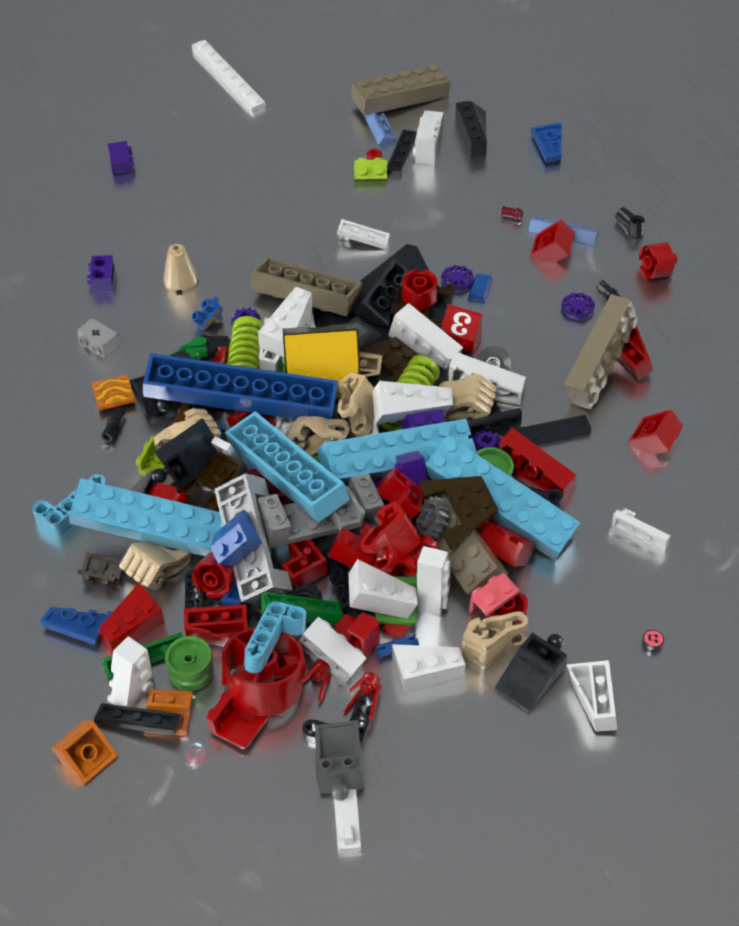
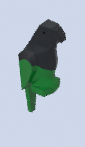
M202 334L180 346V349L172 354L183 349L192 359L200 360L201 358L211 356L220 347L226 346L230 348L231 341L228 336H208L207 334Z

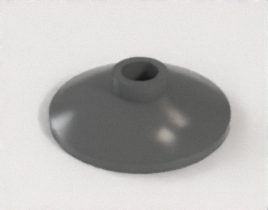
M486 347L476 356L477 360L488 364L495 362L497 367L508 371L511 369V358L501 347Z

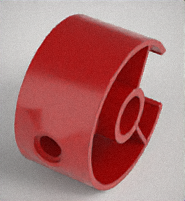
M256 627L240 631L233 635L222 649V685H228L232 694V707L242 713L254 716H270L286 711L297 702L302 692L300 680L306 673V662L301 645L290 634L282 632L264 669L259 673H250L244 667L245 648ZM233 669L238 671L234 672L235 676H232L230 673Z

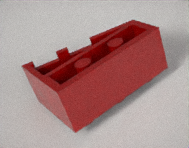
M636 326L632 328L629 341L624 344L622 354L618 359L639 381L652 372L653 367Z
M492 519L476 528L497 557L515 567L527 565L536 543Z
M138 583L98 628L102 643L113 655V651L128 636L137 641L165 623L163 611L141 584Z
M243 604L184 609L186 636L201 638L208 644L224 647L225 643L233 635L249 629L247 606Z

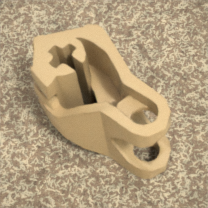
M349 372L348 375L340 380L337 387L338 392L341 394V398L338 400V413L342 419L349 418L351 432L355 437L366 436L371 430L374 419L372 395L374 387L364 375ZM360 424H364L363 428L359 430Z
M474 374L458 381H445L439 385V387H448L452 390L453 405L444 415L446 420L466 419L469 417L477 419L489 415L496 396V386L481 375Z
M192 408L184 412L186 415L185 421L174 423L154 437V445L160 448L202 418L214 437L220 438L221 432L218 429L217 423L213 421L212 416L205 409Z
M308 415L298 417L293 422L285 436L312 456L318 453L317 451L323 443L346 438L350 426L343 419H326L319 416L308 417ZM342 426L344 427L345 431L341 432L335 430V427Z
M139 541L129 547L119 567L138 583L155 591L161 588V583L164 579L180 572L189 565L192 553L181 550L173 551L169 550L168 547Z
M513 612L502 616H492L480 621L479 617L469 621L461 643L462 657L476 664L481 669H489L505 655L518 651L525 642L526 636L523 632L528 628V617L522 612ZM516 620L523 622L522 624L512 625L513 621ZM518 638V639H520L521 641H520V642H513L512 639Z

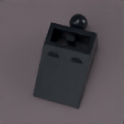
M145 375L129 380L140 407L147 417L182 405L181 402L144 397L143 381Z
M203 418L154 451L164 466L163 469L157 468L152 471L151 479L154 483H163L169 474L175 484L181 489L196 479L216 454L217 449L211 443L214 435Z
M532 632L520 646L494 689L527 712H530L566 668L567 654L560 650L564 644L563 638L559 634H552L545 641Z

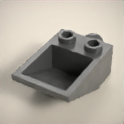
M359 721L315 725L316 779L320 794L332 792V796L336 800L343 801L349 796V790L364 789Z

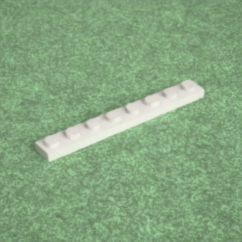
M206 40L192 44V50L252 113L266 107L265 101Z

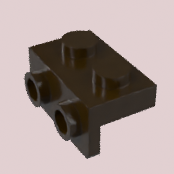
M87 552L82 570L78 569L77 574L81 575L84 581L94 583L95 580L102 581L101 584L113 587V584H121L124 570L119 567L122 562L121 559Z

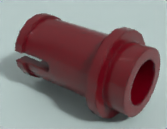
M502 207L501 217L514 218L516 221L522 219L523 210L519 207L517 209Z

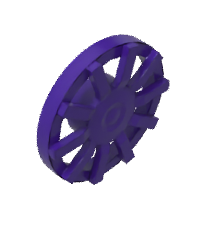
M453 265L445 268L442 272L441 282L444 286H447V282L451 281L452 284L457 285L454 286V291H462L473 284L474 275L466 266Z
M582 292L571 293L564 297L561 308L568 317L584 319L593 314L595 302L591 299L592 297Z

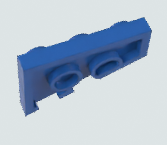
M50 607L40 620V625L96 645L101 638L98 628L113 611L102 614L97 613V610L77 612L73 608Z

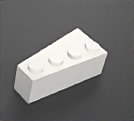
M424 111L423 117H420V126L418 127L415 147L413 148L415 164L435 165L443 128V112Z
M299 287L294 288L258 331L260 348L284 357L282 328L304 327L312 310L311 292Z
M409 303L394 316L388 336L392 338L397 337L415 352L432 359L445 370L450 366L454 351L462 352L463 347Z
M454 351L449 366V381H458L468 376L479 374L496 386L494 401L521 405L526 377Z
M379 381L372 391L375 425H380L383 422L394 423L398 420H404L408 414L439 409L445 415L453 405L452 390L448 387Z
M423 546L417 562V611L441 616L442 610L447 609L449 602L447 596L451 587L448 552Z

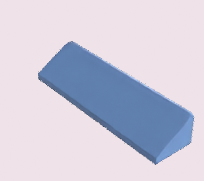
M372 112L370 115L364 116L378 145L397 141L383 112Z
M534 216L530 220L529 232L538 233L558 221ZM566 223L575 232L573 241L589 245L595 244L599 230Z

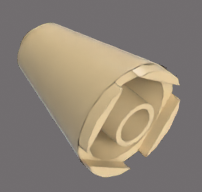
M174 244L168 248L163 278L164 285L172 292H176V290L187 292L197 285L198 275L185 247L180 244Z

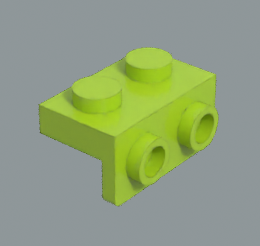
M359 158L354 160V180L387 181V160L383 158H375L374 160Z
M151 436L149 441H146L142 454L137 457L136 466L138 467L139 475L145 476L149 471L164 468L154 453L158 449L154 445L155 436Z

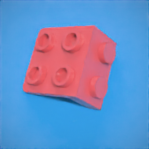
M504 572L499 576L495 575L489 579L484 587H478L472 592L469 612L474 614L481 610L486 616H489L517 596L520 590Z

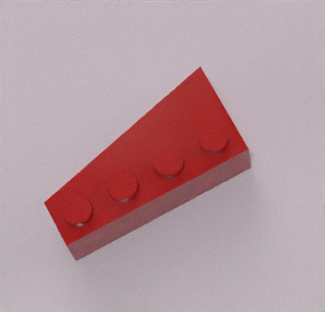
M511 428L500 440L499 449L508 453L513 460L514 468L512 475L541 490L558 489L563 493V500L575 487L576 474L515 429Z

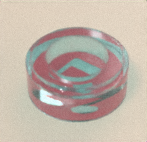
M192 743L185 749L184 754L188 764L198 766L205 762L207 752L205 746L201 743Z

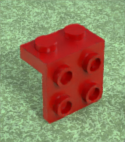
M229 688L221 694L219 702L214 708L209 710L206 716L210 733L241 749L248 748L268 720L267 716L249 715L233 708L232 694Z

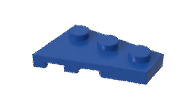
M562 122L531 127V134L545 162L561 160Z

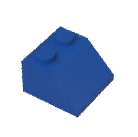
M242 510L214 534L210 548L218 564L234 567L262 542L246 510Z

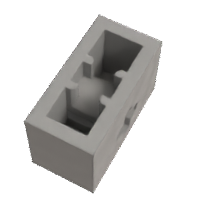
M93 318L77 329L80 344L90 348L95 354H99L104 358L120 346L118 333Z

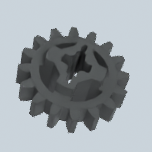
M430 496L429 500H425V504L421 506V511L417 514L419 516L415 519L417 523L415 528L418 530L417 534L430 536L434 540V538H439V532L442 533L443 526L447 525L445 520L449 518V515L446 514L449 508L445 507L447 502L443 501V499Z

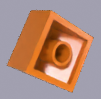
M83 720L51 747L61 763L83 784L118 756L95 722L90 720Z

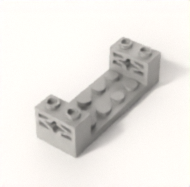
M245 473L215 488L223 526L239 512L246 510L262 544L233 567L241 602L254 604L261 599L262 592L287 594L293 591L288 571L273 569L257 504L258 498L269 496L265 478Z
M369 473L351 477L348 487L355 494L360 506H363L365 510L362 524H376L377 522L374 520L376 513L384 504ZM277 494L260 497L257 500L269 549L340 532L330 515L318 523L295 503L282 506Z

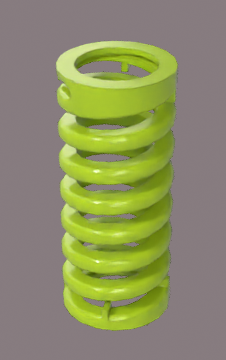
M243 316L234 321L227 358L228 365L260 368L258 331L263 327V323L259 319Z
M416 355L411 358L397 382L433 386L435 380L440 375V369L432 359ZM403 420L390 424L383 422L381 426L389 431L402 430L401 423Z

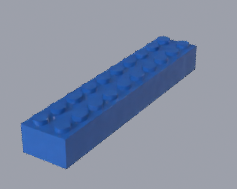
M150 353L143 381V395L149 398L251 413L256 411L258 414L292 419L308 415V417L319 416L333 419L338 381Z

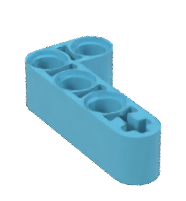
M101 474L93 475L88 479L107 485L105 477ZM77 489L56 507L43 500L34 503L32 510L36 523L54 536H60L73 526V524H70L69 514Z
M272 602L267 606L245 648V670L250 673H259L264 669L282 632L291 635H301L305 632L306 611L303 608L282 602Z

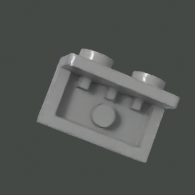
M348 486L345 487L350 500L330 514L339 531L341 528L350 530L362 527L365 517L363 506H360L355 494L351 492Z

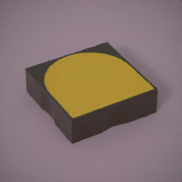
M357 323L329 325L321 328H282L285 373L337 380L338 384L349 372L361 375ZM338 389L335 403H339L338 400H340L341 394L338 392Z

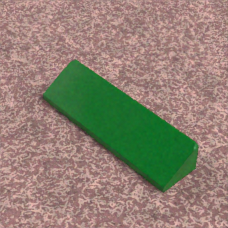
M262 592L261 594L262 615L270 603L282 602L303 608L306 611V623H313L319 617L327 621L331 626H335L344 616L339 602L269 592Z
M180 632L141 645L148 651L150 664L165 660V652L169 645L183 636ZM113 655L101 659L107 679L114 677V673L111 671Z

